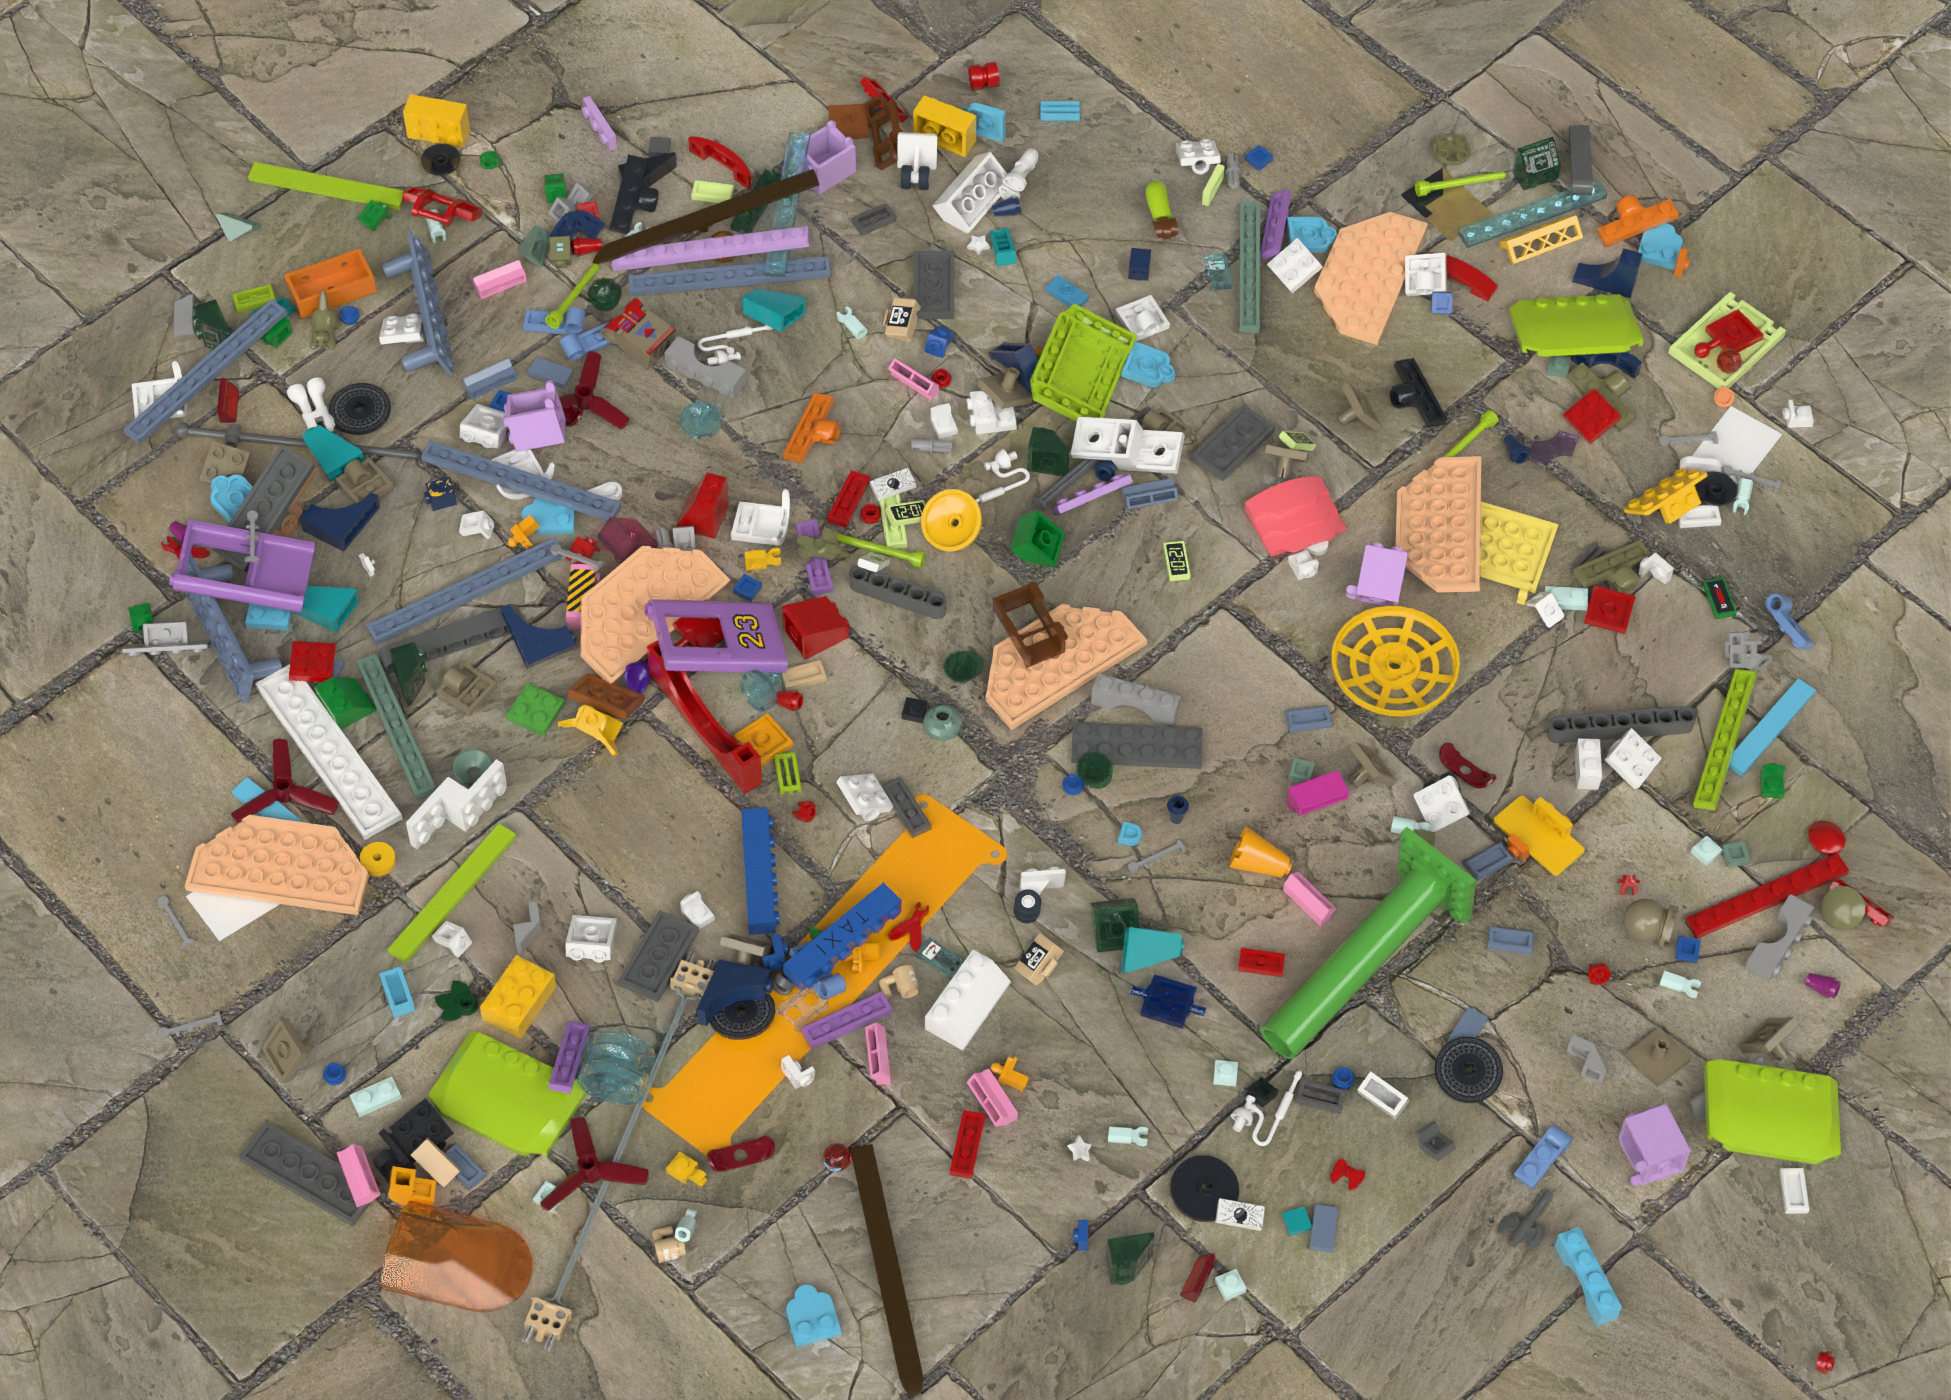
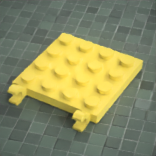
M1481 501L1480 577L1519 588L1520 591L1516 603L1525 605L1528 593L1536 592L1559 524Z

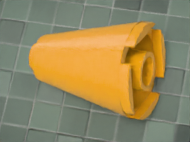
M1245 827L1240 835L1242 839L1235 845L1229 861V867L1281 878L1284 874L1288 875L1293 864L1289 862L1290 857L1252 829Z

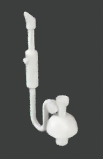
M767 325L756 328L746 326L745 328L726 331L725 334L700 339L698 347L702 351L715 350V357L706 359L707 365L719 366L727 363L729 360H741L740 353L736 352L734 354V348L727 345L703 347V342L721 338L732 339L752 335V332L772 330L773 328ZM718 349H726L727 354L724 351Z
M1004 449L1000 450L995 456V461L985 462L984 468L986 471L991 468L997 476L1002 478L1018 472L1025 473L1026 478L1004 488L998 487L979 495L975 499L977 503H984L1003 495L1005 491L1028 482L1030 474L1024 468H1017L1004 474L999 472V467L1001 469L1011 468L1010 461L1017 459L1015 451L1007 454Z
M1301 1068L1296 1071L1289 1091H1286L1275 1114L1276 1120L1265 1141H1259L1257 1138L1264 1115L1255 1104H1252L1255 1102V1098L1250 1095L1246 1097L1244 1107H1239L1232 1112L1231 1118L1235 1121L1233 1129L1241 1132L1244 1125L1250 1126L1252 1124V1114L1258 1113L1259 1120L1252 1137L1257 1145H1268L1294 1095L1292 1093L1302 1076Z

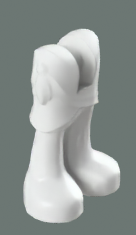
M1033 148L1027 149L1020 160L1015 163L1013 170L1004 177L1003 183L999 186V193L1004 200L1012 196L1013 198L1018 197L1020 199L1019 191H1023L1027 185L1025 177L1034 169L1038 161L1037 150Z
M318 377L313 378L306 385L308 394L316 408L314 411L310 407L304 386L302 384L290 386L287 390V395L291 401L299 405L307 428L318 426L316 423L323 421L325 429L333 432L335 426L334 418L329 414L322 397L325 391L324 380Z

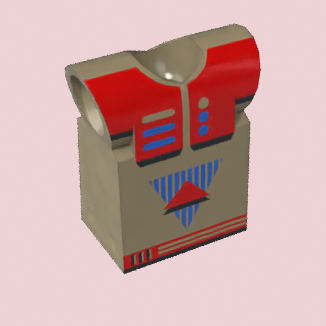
M633 298L623 308V312L611 319L601 329L600 333L604 339L619 345L624 352L648 370L664 355V352L675 339L676 330L650 310H646L639 299Z

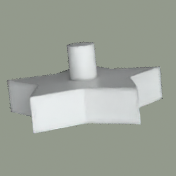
M971 235V242L967 245V249L975 250L979 255L982 250L990 249V245L985 241V235L981 237Z
M364 553L360 554L359 558L362 562V567L370 577L375 575V569L372 565L375 563L374 559L370 561L369 557H366Z
M1079 1135L1076 1137L1075 1142L1067 1147L1073 1152L1074 1161L1079 1158L1089 1161L1088 1151L1091 1144L1084 1143Z

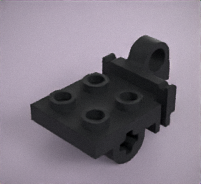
M425 1098L389 1127L392 1130L390 1135L384 1128L379 1132L391 1149L380 1152L374 1158L373 1163L386 1181L390 1183L393 1166L416 1169L413 1165L416 1160L411 1154L427 1138L442 1151L446 1146L445 1140L453 1135L454 1132Z

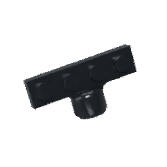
M628 154L609 230L628 234L636 210L651 213L655 211L659 191L642 184L648 159Z
M1410 358L1396 361L1394 367L1403 384L1392 386L1390 401L1393 407L1397 409L1411 406L1416 407L1427 428L1445 425L1448 419L1415 359Z

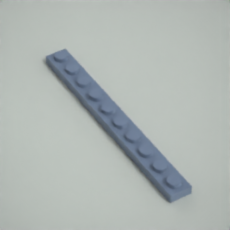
M828 257L628 275L631 296L831 277Z
M272 299L126 426L123 429L124 433L140 445L287 315L286 309Z
M431 440L421 454L422 461L496 485L499 484L502 487L610 522L615 520L621 509V502Z
M556 537L551 538L367 624V631L375 644L378 645L561 559L563 555H553L550 551L551 546H561Z

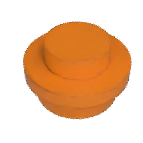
M1721 387L1716 390L1714 401L1718 406L1725 408L1734 402L1735 396L1730 388Z

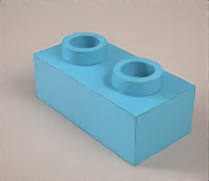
M401 966L379 973L393 1018L414 1012V1003Z

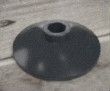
M449 144L432 145L421 156L423 168L433 175L450 174L458 168L461 162L459 151Z
M1707 472L1708 476L1695 484L1699 498L1712 506L1727 505L1735 499L1737 494V486L1733 479L1721 472Z

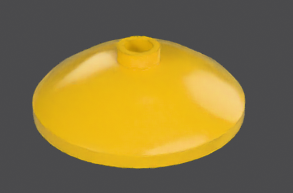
M957 489L944 490L934 495L925 505L921 516V528L927 541L935 548L946 552L959 551L969 546L978 536L982 525V513L976 500L968 493ZM955 520L959 521L957 526H953Z

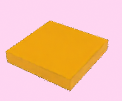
M768 713L733 735V738L740 742H750L761 756V766L774 759V754H781L794 746L792 739Z

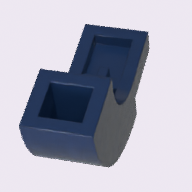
M1630 350L1620 353L1572 355L1571 361L1577 365L1583 362L1589 369L1598 364L1613 365L1633 379L1639 375L1642 362L1636 356L1629 353Z

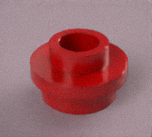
M937 369L932 374L931 380L939 384V388H946L951 384V375L945 369Z
M867 504L862 508L860 518L867 524H874L880 520L881 511L876 505Z
M1821 1351L1817 1359L1816 1370L1821 1371L1825 1375L1828 1370L1832 1371L1834 1367L1835 1357H1832L1831 1351Z

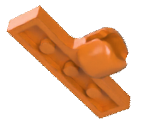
M1626 195L1616 205L1621 218L1597 228V233L1605 247H1608L1679 218V213L1671 199L1645 208L1641 205L1637 196Z
M819 393L813 394L783 453L784 460L803 463L815 442L830 445L837 442L840 435L838 422L826 419L834 403L833 396Z

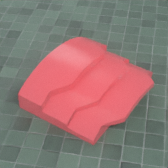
M1320 476L1301 477L1277 484L1245 502L1244 510L1271 557L1287 551L1296 553L1309 546L1333 540L1335 534L1344 532L1347 529Z

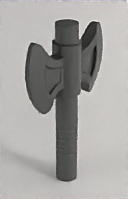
M1546 1190L1522 1222L1519 1221L1520 1215L1518 1212L1507 1216L1499 1225L1498 1233H1513L1508 1241L1512 1247H1516L1524 1239L1529 1245V1250H1534L1543 1239L1544 1229L1542 1225L1532 1228V1226L1553 1197V1193Z

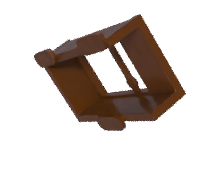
M1030 582L1028 585L993 598V612L999 618L1023 659L1026 668L1065 653V641L1068 639V635L1061 623L1054 622L1042 602L1044 595L1036 582ZM1030 603L1043 627L1024 635H1019L1006 613ZM1044 630L1048 633L1049 638L1026 647L1023 642L1024 638Z

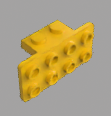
M1680 468L1670 478L1661 480L1656 487L1644 491V495L1629 501L1623 510L1625 513L1649 515L1660 508L1665 523L1671 524L1701 504L1694 485L1708 476L1707 472L1698 469Z
M1519 796L1494 817L1493 822L1509 837L1514 833L1529 847V854L1554 876L1562 873L1584 853V847L1570 836L1573 827L1570 819L1559 813L1552 803L1545 801L1542 797L1538 798L1533 804L1525 796Z

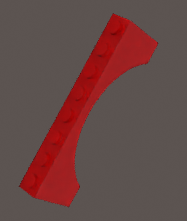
M658 640L648 645L647 655L650 676L744 795L762 785L761 756L750 742H740L723 729L700 699L685 671H666Z

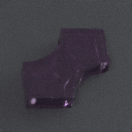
M1559 431L1550 440H1533L1527 460L1547 466L1556 457L1573 456L1579 436Z

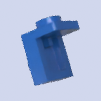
M944 326L935 327L928 334L925 352L943 358L947 346L954 340L955 332L949 331Z
M780 934L772 935L775 954L762 957L764 969H769L772 972L783 969V964L786 962L785 955H789L787 942H782Z

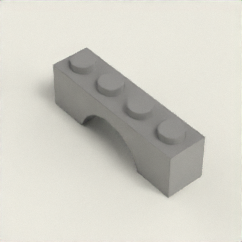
M679 336L676 337L664 352L665 365L670 369L677 370L686 377L695 379L704 386L711 387L725 396L728 395L735 398L747 383L746 369L730 361L719 366L705 365L696 358L695 344Z
M1098 673L1092 688L1091 704L1110 710L1119 705L1133 706L1144 711L1153 722L1174 726L1179 712L1181 696Z
M1790 894L1776 919L1783 930L1784 937L1774 943L1759 942L1749 957L1745 970L1767 982L1770 981L1773 975L1777 977L1783 967L1781 962L1783 959L1788 960L1793 952V948H1791L1793 943L1798 944L1804 934L1801 932L1804 927L1808 928L1812 923L1814 916L1811 914L1814 907Z

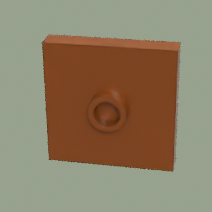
M865 104L828 105L829 121L833 120L836 123V128L846 138H869Z

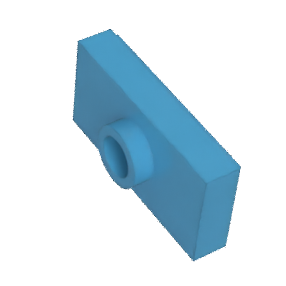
M1059 275L1045 287L1047 293L1068 307H1071L1073 304L1082 307L1089 300L1088 294Z

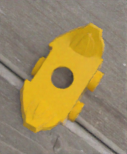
M583 705L578 709L576 718L558 722L559 727H576L600 740L612 756L619 754L614 741L623 723L606 713L598 711L589 705Z

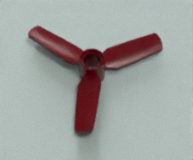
M589 351L581 372L579 384L575 387V394L559 397L562 408L572 407L576 404L578 408L583 410L590 409L591 412L622 430L627 426L629 417L602 397L594 396L593 389L596 387L601 355L597 352Z
M278 738L273 740V775L275 777L272 783L273 789L265 791L232 812L231 816L234 821L239 823L248 815H254L276 801L287 803L291 800L296 804L333 815L337 811L338 801L307 787L293 786L288 741Z
M575 1118L570 1122L576 1155L579 1158L577 1161L579 1170L570 1174L540 1202V1205L544 1210L549 1211L584 1182L595 1183L600 1178L604 1181L646 1185L649 1180V1171L645 1168L612 1161L599 1163L586 1119Z

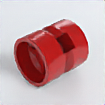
M996 62L985 63L983 67L979 64L968 66V77L972 91L982 90L984 86L988 88L1000 86Z

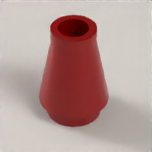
M576 237V239L571 240L573 255H578V257L599 251L602 248L600 239Z
M773 690L770 695V702L791 711L800 710L803 704V694L799 693L798 690Z

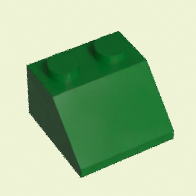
M1036 510L1020 516L1010 550L1025 562L1055 567L1065 532L1040 511Z
M332 677L314 686L318 699L340 729L376 711V708L355 678Z

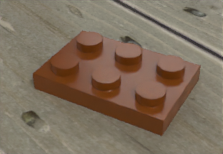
M590 673L583 676L568 692V698L575 700L577 703L589 705L598 711H604L618 719L624 720L644 703L645 698L643 694L615 683L610 684Z

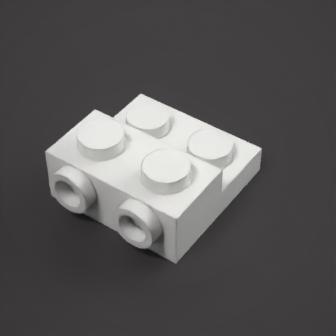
M984 391L970 392V398H966L967 409L972 411V414L969 415L970 425L975 427L976 434L1017 429L1013 407L1001 409Z
M476 404L460 423L459 438H463L468 443H480L485 448L498 449L506 439V431L509 429V427H505L503 416L506 415L505 412Z
M573 915L566 939V957L576 961L582 958L593 959L595 962L611 960L617 918Z

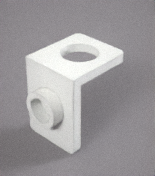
M1539 592L1525 603L1526 606L1537 609L1547 627L1553 626L1564 618V614L1552 593Z

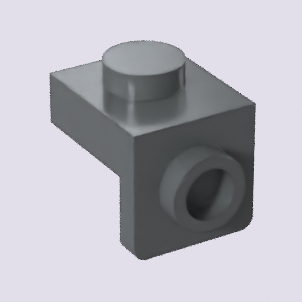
M1435 1121L1430 1122L1417 1131L1420 1148L1435 1160L1439 1161L1455 1150L1454 1142L1439 1132Z

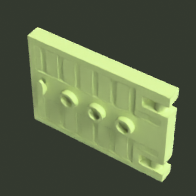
M1729 292L1671 345L1668 354L1718 389L1721 387L1730 388L1772 349L1786 333V330L1781 326L1775 329L1773 327L1774 321L1745 301L1736 302V295L1732 292ZM1737 309L1764 334L1763 340L1732 357L1720 346L1710 350V354L1706 358H1698L1694 354L1696 344L1700 342L1708 343L1713 340L1705 332L1706 326ZM1742 359L1741 368L1735 371L1734 367L1737 361Z

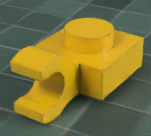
M772 548L768 553L765 550L744 552L746 570L767 569V565H781V557H774L780 555V548Z
M680 1151L666 1167V1173L684 1184L690 1179L698 1186L703 1187L708 1181L705 1178L706 1173L698 1169V1163Z

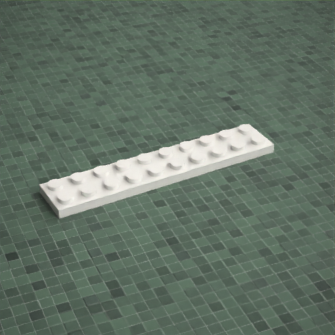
M290 664L255 683L259 693L331 794L338 801V804L364 840L403 819L398 808L307 682L289 681Z

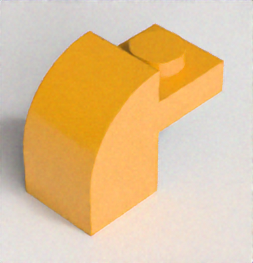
M392 1167L388 1196L392 1201L405 1206H409L410 1202L433 1205L436 1180L415 1178L416 1169Z

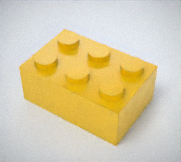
M409 95L403 110L407 138L464 148L470 133L467 104Z
M924 95L913 110V133L936 134L938 147L966 157L976 142V115Z
M516 955L480 1006L482 1020L521 1039L556 989L555 975Z

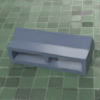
M508 358L461 379V382L467 394L473 400L517 380V374Z
M1172 478L1122 488V498L1127 509L1178 500L1177 487L1174 485Z

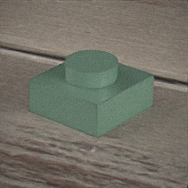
M1549 356L1547 375L1567 378L1570 357Z
M1294 758L1288 780L1299 783L1311 780L1315 762Z
M1744 841L1723 844L1722 852L1727 867L1749 864L1750 858Z

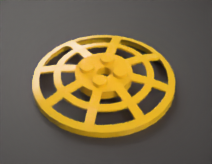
M1382 606L1363 611L1345 623L1334 640L1331 666L1339 687L1356 704L1377 714L1404 717L1426 712L1438 706L1447 698L1457 682L1460 656L1451 634L1436 619L1412 608ZM1384 616L1406 618L1403 629L1384 628L1376 630L1372 619ZM1414 620L1431 628L1442 640L1431 646L1423 637L1411 632ZM1364 623L1369 634L1360 639L1354 649L1343 645L1342 642L1348 633L1356 626ZM1398 635L1400 638L1398 643L1390 642L1384 644L1381 636ZM1408 639H1412L1420 644L1424 650L1416 653L1407 646ZM1372 640L1376 649L1372 652L1371 656L1360 653L1364 645ZM1445 647L1448 648L1451 655L1452 675L1439 674V660L1436 653ZM1338 652L1350 657L1352 679L1342 681L1337 664ZM1430 657L1433 672L1420 671V661ZM1356 660L1369 665V674L1359 677L1356 669ZM1389 664H1398L1400 668L1392 669ZM1417 679L1429 681L1426 687L1418 693L1411 686ZM1375 681L1383 687L1381 694H1376L1364 684ZM1436 682L1449 683L1447 689L1437 700L1427 705L1421 699L1431 691ZM1358 686L1365 694L1378 700L1376 706L1361 700L1348 688ZM1403 689L1408 695L1406 698H1389L1391 690ZM1413 702L1418 707L1403 711L1384 709L1386 703L1404 704Z

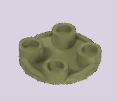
M1440 133L1436 136L1432 145L1434 156L1444 164L1460 165L1470 157L1471 149L1467 143V137L1463 134Z
M1838 886L1831 889L1824 896L1821 903L1825 921L1831 927L1839 930H1849L1856 927L1863 920L1867 907L1866 901L1855 889L1848 886Z

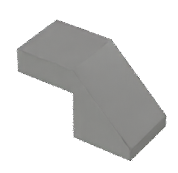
M577 182L568 198L557 197L548 214L555 221L559 222L565 213L578 211L577 204L590 202L594 194L582 183Z
M694 526L673 527L674 548L682 551L696 550Z
M537 901L528 902L531 922L513 924L518 954H523L542 931Z
M1572 1035L1566 1052L1586 1060L1581 1076L1602 1084L1607 1070L1594 1043Z

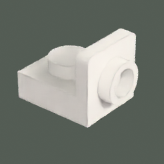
M1788 400L1786 407L1783 408V419L1787 421L1788 428L1812 427L1814 421L1811 406H1794L1793 400Z
M950 403L940 404L930 409V421L938 439L958 434L957 426L951 414Z
M484 510L463 514L459 533L462 536L481 533L486 539H489L494 529V521Z
M1308 550L1288 556V562L1298 580L1311 578L1318 573L1319 562L1317 559H1312Z
M1655 552L1652 556H1647L1640 562L1638 575L1642 578L1650 571L1656 579L1666 584L1671 580L1674 568Z
M699 891L686 895L680 902L683 916L689 923L698 926L699 930L715 920L714 914L701 900Z
M448 921L432 935L436 943L450 948L456 957H460L472 944L464 928Z
M790 1055L781 1059V1070L795 1090L801 1086L806 1087L813 1082L815 1078L813 1066L802 1072L798 1061H793Z

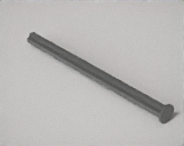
M1146 406L1130 420H1137L1141 426L1145 415L1153 409ZM1083 459L1039 497H1034V505L1040 511H1045L1047 505L1101 460Z

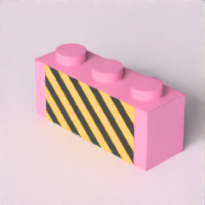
M571 564L566 610L568 629H581V599L601 581V573L593 571L594 567L591 565Z

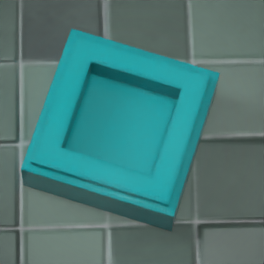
M1304 1206L1282 1213L1289 1236L1312 1230V1225Z

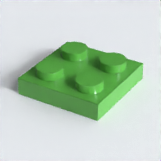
M527 683L506 714V720L545 736L564 707L565 699Z

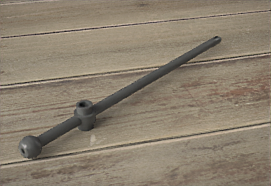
M184 422L178 423L175 428V434L179 438H186L189 435L220 438L226 440L225 445L234 448L241 441L307 448L303 439L242 433V427L237 424H230L226 431L194 428ZM354 445L363 454L416 460L421 457L417 451Z

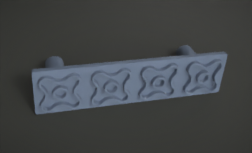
M409 231L407 235L411 252L382 264L387 278L409 270L412 271L428 346L403 356L402 362L407 372L438 361L451 377L454 375L453 367H455L451 356L450 344L446 340L448 332L444 324V315L439 308L441 301L437 292V283L432 277L434 269L430 260L431 255L428 248L422 244L418 236L415 237L412 231Z
M190 553L186 571L187 576L219 582L233 579V571L230 564L199 569ZM186 592L188 601H191L194 606L195 615L201 620L202 628L210 638L212 648L218 654L220 664L224 665L227 678L233 683L236 695L240 697L242 703H248L253 681L263 679L282 669L280 660L273 658L249 663L215 597Z

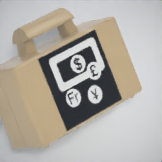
M894 298L891 309L886 310L882 326L886 327L885 335L887 337L911 342L918 319L916 313L921 308L915 299Z
M1039 933L1014 969L1033 984L1038 985L1045 977L1048 978L1059 963L1058 959L1064 953V950Z

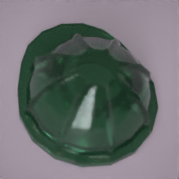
M604 277L593 281V284L588 289V298L591 304L600 311L614 309L619 304L622 295L620 286L613 279Z
M956 651L945 659L943 666L947 677L955 683H967L983 672L985 664L984 659L978 653Z
M1089 752L1078 760L1076 771L1079 778L1087 786L1101 789L1111 782L1113 766L1110 759L1104 754Z

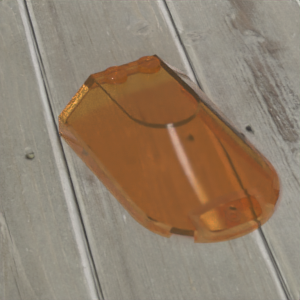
M409 1201L400 1211L384 1256L380 1285L383 1290L475 1312H492L500 1310V1307L512 1301L515 1302L524 1293L532 1277L533 1261L528 1245L511 1228Z

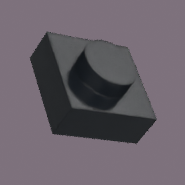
M906 697L902 719L923 723L927 701Z
M1260 1078L1247 1088L1245 1095L1254 1097L1255 1102L1264 1107L1277 1097L1278 1089L1263 1078Z

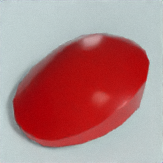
M1818 821L1811 825L1808 830L1811 846L1824 856L1830 857L1840 853L1845 846L1846 838L1843 831L1832 822Z

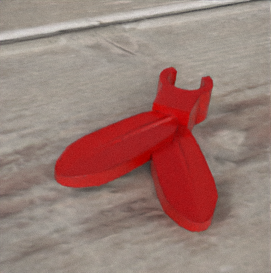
M166 536L167 543L169 542L170 544L165 545L161 542L162 549L175 554L179 560L182 547L173 541L172 537ZM191 548L193 558L203 559L210 556V552L205 548Z
M920 902L916 904V910L912 918L896 926L888 936L889 940L894 941L910 932V947L914 952H918L921 947V922L929 913V905L926 906L925 911L918 910L921 907Z

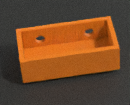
M360 248L284 275L287 291L301 319L310 316L315 309L319 308V296L322 290L326 292L328 308H333L377 292L374 276Z

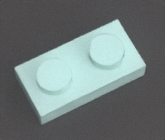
M1545 586L1544 592L1552 593L1560 609L1587 611L1588 588Z
M392 1077L350 1095V1099L359 1117L402 1099Z

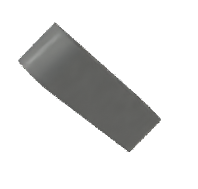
M1589 125L1569 126L1572 195L1592 194L1593 176Z
M858 565L850 569V588L857 593L932 619H941L946 615V596L941 592L880 571L873 572Z

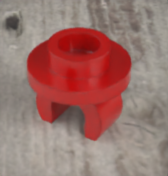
M812 801L798 802L800 809L799 811H792V814L798 820L807 823L811 822L816 815L815 804Z
M1622 875V879H1618V883H1623L1620 887V894L1625 895V888L1629 886L1632 888V895H1637L1638 889L1634 883H1640V880H1636V875Z
M1604 963L1595 966L1592 964L1588 965V978L1591 983L1601 985L1609 980L1611 973Z

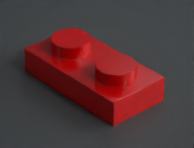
M1241 948L1238 971L1282 977L1285 954Z

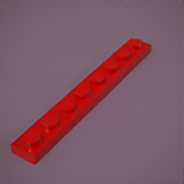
M1837 853L1686 917L1685 923L1695 939H1698L1783 903L1790 894L1797 897L1848 875L1849 869Z

